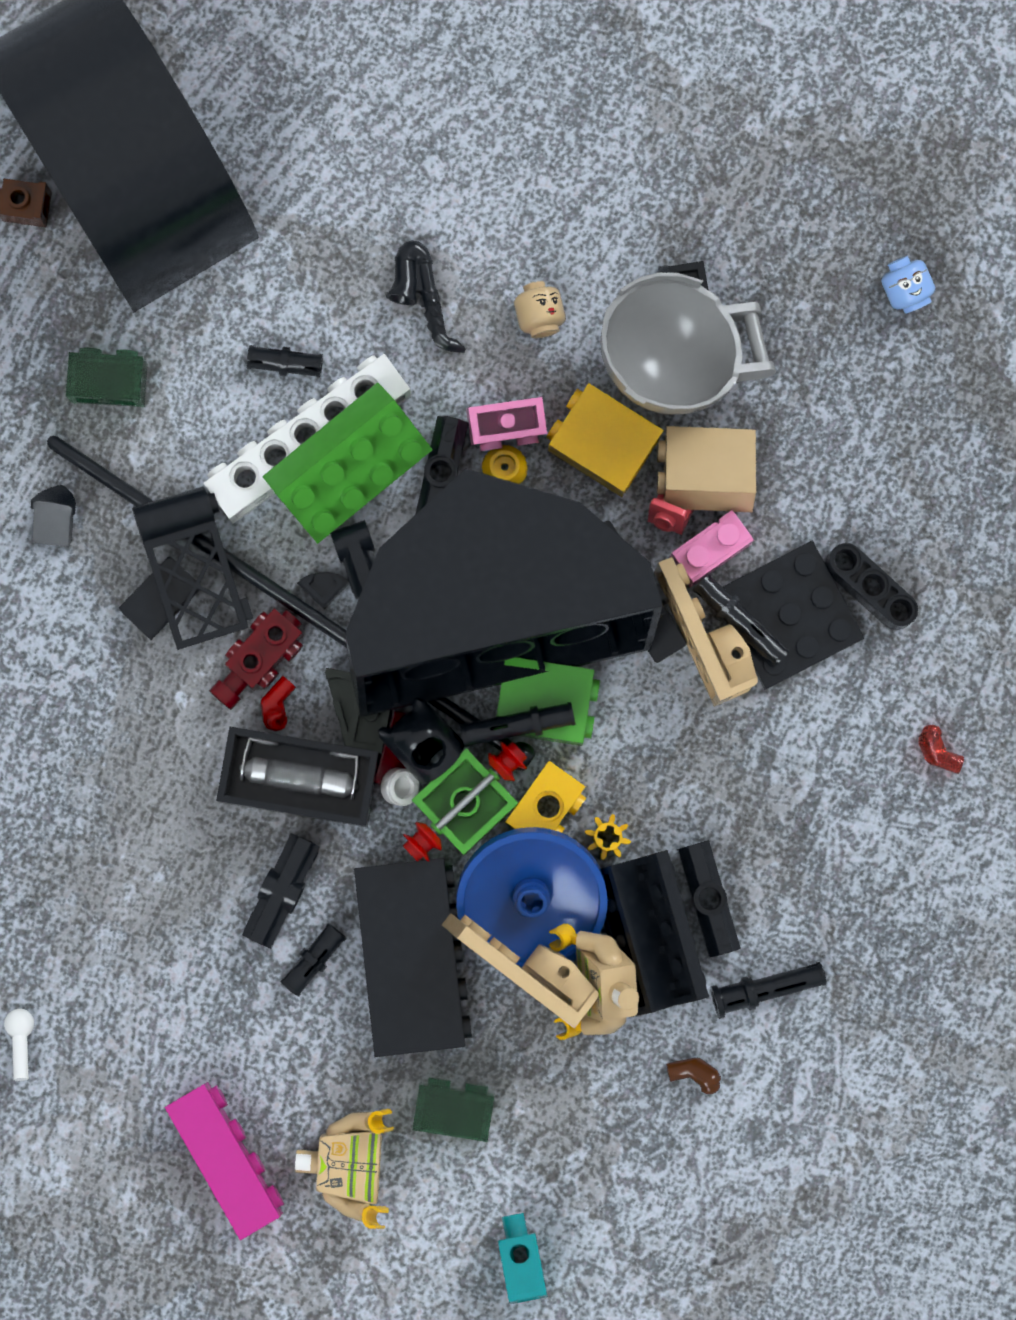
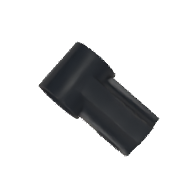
M365 520L330 533L340 563H344L348 575L347 578L355 599H359L375 560L373 554L375 548Z

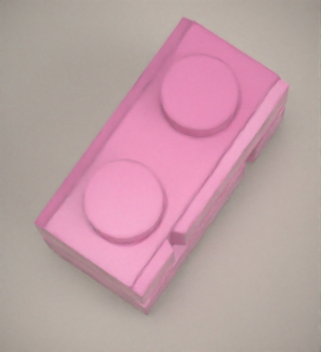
M731 510L721 517L717 523L714 522L673 551L670 557H673L676 565L683 564L690 580L688 585L691 588L704 579L707 574H711L749 547L754 539L737 515Z

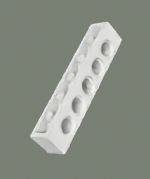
M385 354L379 358L373 355L364 360L357 367L358 373L348 380L345 377L336 380L327 388L329 393L319 401L315 398L310 399L297 410L298 416L288 423L286 420L279 421L267 431L269 436L258 444L255 441L250 442L238 451L237 455L239 458L228 466L226 463H221L207 474L209 479L204 482V485L210 493L215 494L217 503L232 524L275 494L262 477L274 467L266 462L267 455L272 450L280 449L288 456L301 445L296 441V436L300 430L304 428H311L315 432L320 430L329 422L326 419L327 412L333 407L347 408L358 399L356 392L360 387L365 385L373 386L378 382L398 405L412 396L411 389ZM252 471L256 474L253 485L247 488L237 485L236 480L241 472Z

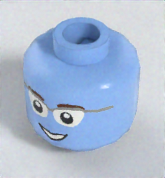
M905 256L888 264L890 271L882 277L881 282L894 309H903L906 314L932 302L930 296L935 292V285L924 261L914 260L910 262L909 257Z

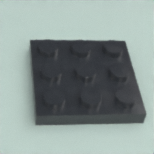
M813 540L723 586L732 597L736 594L741 599L738 603L790 650L773 668L760 653L747 643L750 648L756 675L764 690L864 639Z

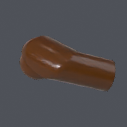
M694 1057L666 1063L670 1082L691 1078L700 1085L703 1093L709 1095L716 1093L720 1089L721 1076L718 1070L701 1058Z

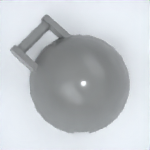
M659 272L642 276L625 285L605 312L600 345L601 356L607 373L623 395L634 404L648 411L660 414H689L704 410L727 395L736 382L764 379L776 373L774 362L769 361L759 321V316L762 314L760 304L758 302L722 305L718 296L701 286L703 280L680 273ZM734 322H745L754 363L742 364L741 338Z

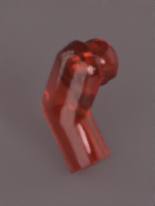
M925 726L919 735L918 741L924 759L930 765L959 774L964 763V757L946 751L941 737L942 731L938 726Z

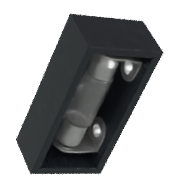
M229 726L216 801L368 828L380 753L378 751Z

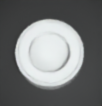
M390 769L382 778L381 793L383 798L390 804L398 806L409 805L412 803V799L419 793L420 783L407 769Z

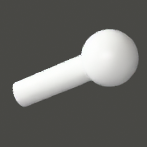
M14 1009L5 1017L4 1028L8 1035L12 1037L13 1080L24 1081L29 1079L27 1036L34 1029V1018L25 1009Z

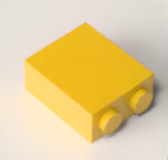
M588 383L584 391L577 388L570 398L566 408L571 411L562 422L557 419L548 432L546 438L551 441L548 451L615 494L623 497L657 445L658 440L662 437L664 430Z

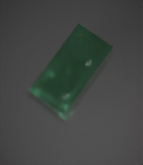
M84 347L79 349V353L69 352L66 397L71 403L145 407L148 364L143 356H138V352L133 350H117L116 355L102 354V350L97 348Z
M429 1077L428 1083L420 1082L412 1130L488 1142L495 1094L487 1093L488 1086L466 1083L465 1089L450 1087L451 1080Z

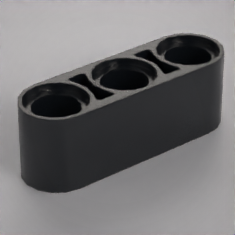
M842 543L833 548L828 554L825 565L832 578L882 624L892 630H901L915 621L919 610L915 599L858 547L850 543ZM846 553L853 561L852 569L848 571L839 569L835 564L836 554ZM865 578L877 580L880 585L879 595L870 596L863 590L862 584ZM892 603H901L907 608L908 615L905 621H897L892 617L890 612Z

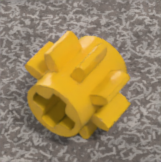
M611 814L608 823H602L600 818L595 817L594 821L598 828L595 831L585 830V834L593 837L594 842L588 846L587 850L590 851L597 847L601 850V860H604L607 852L613 851L616 857H621V852L618 849L619 845L631 843L629 839L622 836V831L627 829L628 824H623L620 827L615 825L614 814ZM607 827L613 828L612 834L618 837V841L610 843L609 847L605 848L603 847V840L597 838L598 832H604Z

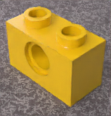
M548 761L505 823L513 829L539 827L562 833L565 828L560 825V822L567 812L573 816L577 813L586 800V797L581 794L586 786L551 761ZM543 797H552L558 802L559 811L554 817L546 818L539 813L537 805Z

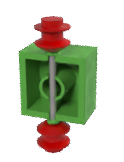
M501 741V753L497 756L488 753L489 765L494 770L491 768L487 770L466 748L457 761L444 774L431 781L412 799V802L432 822L430 824L431 829L426 823L416 822L417 832L413 836L403 834L408 841L402 846L417 862L423 857L429 862L428 852L432 848L442 850L441 839L436 835L437 833L440 836L444 834L460 853L465 856L518 805V802L498 782L500 780L498 775L504 780L514 782L513 771L518 767L527 769L523 764L527 756L516 744L511 742L506 746Z

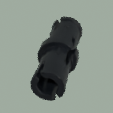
M250 345L248 349L247 360L249 361H247V369L279 372L280 376H288V373L316 376L317 378L321 377L323 354L291 351L290 347L283 346L282 350Z
M328 923L308 949L303 948L300 952L302 957L280 982L290 992L299 997L319 971L323 972L327 968L325 963L347 938Z

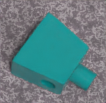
M524 1213L502 1217L506 1239L499 1240L498 1245L509 1303L516 1304L548 1297L537 1237L535 1233L528 1234ZM520 1247L525 1248L528 1259L524 1263H515L513 1251Z

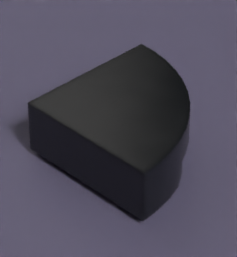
M320 572L305 576L297 584L325 610L349 585V581L339 574Z

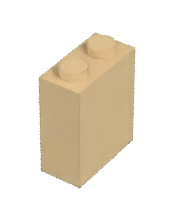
M667 426L665 440H658L657 462L664 463V472H658L657 494H664L663 501L685 510L753 512L756 496V430Z

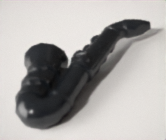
M411 240L405 242L398 248L395 257V281L391 290L387 292L386 298L397 304L415 305L417 304L415 295L416 292H419L422 296L420 298V305L422 308L425 307L424 316L428 321L427 328L432 333L431 337L435 345L445 351L465 353L466 348L459 341L449 338L446 334L439 293L435 287L432 270L433 261L428 249L419 241Z

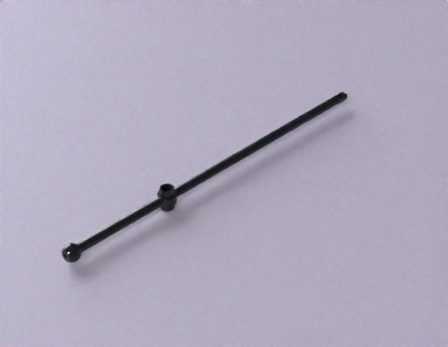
M50 436L48 438L47 445L51 450L134 506L153 502L152 499L59 437ZM204 534L195 535L191 542L192 545L207 555H210L214 548L213 540ZM224 548L231 571L347 648L346 630ZM215 553L213 559L219 562L217 553ZM447 697L428 701L429 704L459 724L480 721V719ZM505 738L487 743L502 752L500 742L502 741L508 746L512 741ZM517 742L518 748L527 756L523 764L528 767L536 755L534 748L526 742ZM518 767L515 770L524 771L525 769Z

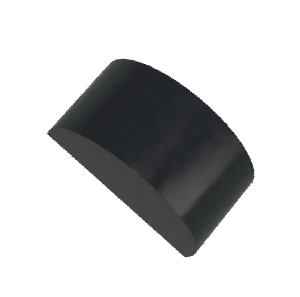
M62 0L0 37V95L133 312L138 311L259 238L254 223L214 147L163 61L123 0Z

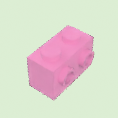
M542 397L466 408L471 445L480 444V451L502 448V441L516 439L517 446L539 443L538 435L547 434Z

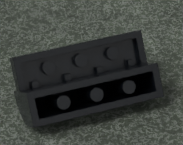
M668 850L601 868L608 899L604 922L606 933L616 941L618 947L634 962L636 968V985L639 995L638 1013L636 1016L708 998L709 994L705 975L700 966L695 948V940L691 934L685 913V904L679 892L675 878V869L670 860Z

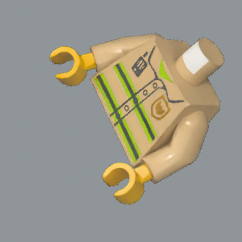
M565 923L549 931V933L556 934L560 938L549 944L552 950L559 952L572 944L576 945L577 968L599 993L597 1000L575 1029L561 1018L554 1020V1023L563 1022L567 1029V1032L556 1035V1038L565 1040L577 1036L581 1032L584 1035L612 1034L626 1023L627 1017L637 1015L639 995L636 985V968L634 962L618 947L612 937L586 931H579L576 934L574 928Z
M388 1108L374 1112L350 1113L330 1124L326 1134L320 1136L319 1151L297 1150L295 1173L317 1174L316 1191L322 1193L324 1201L344 1216L363 1222L365 1227L369 1229H384V1225L378 1224L376 1216L378 1212L389 1213V1209L386 1206L370 1205L377 1204L382 1133L390 1132L394 1129V1127H386L382 1121L383 1115L392 1114V1110Z

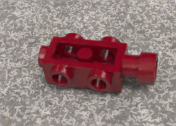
M275 608L269 615L265 611L262 612L250 626L253 633L245 642L240 639L237 640L225 654L229 659L225 666L231 672L222 682L218 680L209 692L228 709L232 710L241 700L238 696L247 686L253 691L259 686L265 690L279 674L275 670L276 666L284 658L290 662L304 646L299 642L303 637V633L299 630L302 623L287 610L282 614ZM273 628H279L283 631V636L278 641H273L269 638V632ZM248 656H255L258 659V664L253 669H248L244 666V660Z

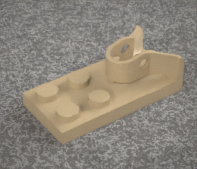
M673 557L659 562L654 574L669 600L668 605L686 641L688 650L713 706L715 707L747 693L758 683L750 648L731 624L706 633L702 624V619L706 618L698 598H690L687 591V585L690 584V580L683 564L676 565ZM732 651L739 652L740 659H735L732 656Z
M450 913L442 924L458 940L574 1029L599 996L598 991L575 964L557 951L539 944L521 968L516 964L520 959L518 955L495 937L488 942L487 940L491 935L468 916L464 915L459 920Z

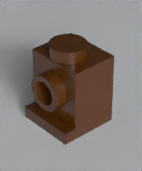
M4 178L2 188H0V218L2 221L46 228L52 191L47 183H33ZM15 195L25 196L24 201L20 204H15Z

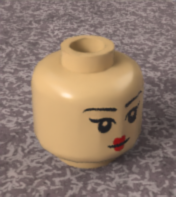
M544 281L532 282L523 286L524 292L519 294L514 300L520 329L524 333L531 334L532 338H543L558 333L560 331L559 326L566 320L559 290L555 287H546Z

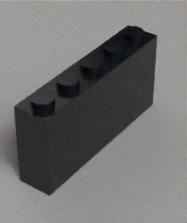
M439 858L430 859L429 862L421 860L418 862L354 868L374 1057L465 1047V1038H472L470 1015L462 1016L461 1001L468 1000L465 977L458 978L456 963L463 962L462 943L460 940L454 941L453 935L442 926L450 913L458 918L456 902L450 903L448 888L455 887L453 865L445 866V859Z

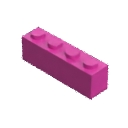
M206 1082L164 1108L239 1240H242L278 1219L283 1214L280 1207L284 1205V1201L274 1185L268 1187L261 1174L265 1172V1168L255 1152L249 1154L242 1141L247 1137L236 1118L230 1121L223 1109L228 1105L223 1093L217 1085L211 1088L209 1082Z

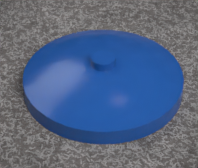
M518 828L491 838L469 858L463 868L457 886L456 908L458 919L461 920L464 915L468 916L491 935L487 940L488 942L495 937L520 957L516 964L521 968L539 944L550 948L549 944L560 939L556 934L549 933L550 930L565 923L571 925L576 934L579 931L600 934L607 913L606 885L601 869L594 857L575 839L547 828ZM572 944L559 951V953L572 962L577 960L576 945Z

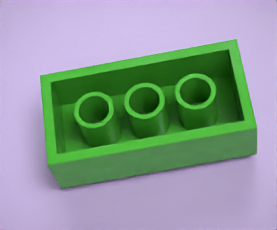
M377 382L262 477L318 544L433 449L397 402Z

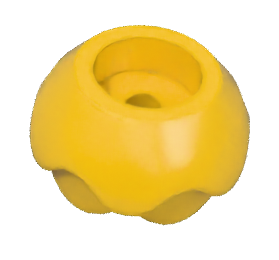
M502 445V448L490 450L484 456L481 465L483 474L517 484L525 480L528 472L525 456L519 449L510 445ZM503 464L508 465V469L502 470L501 466Z

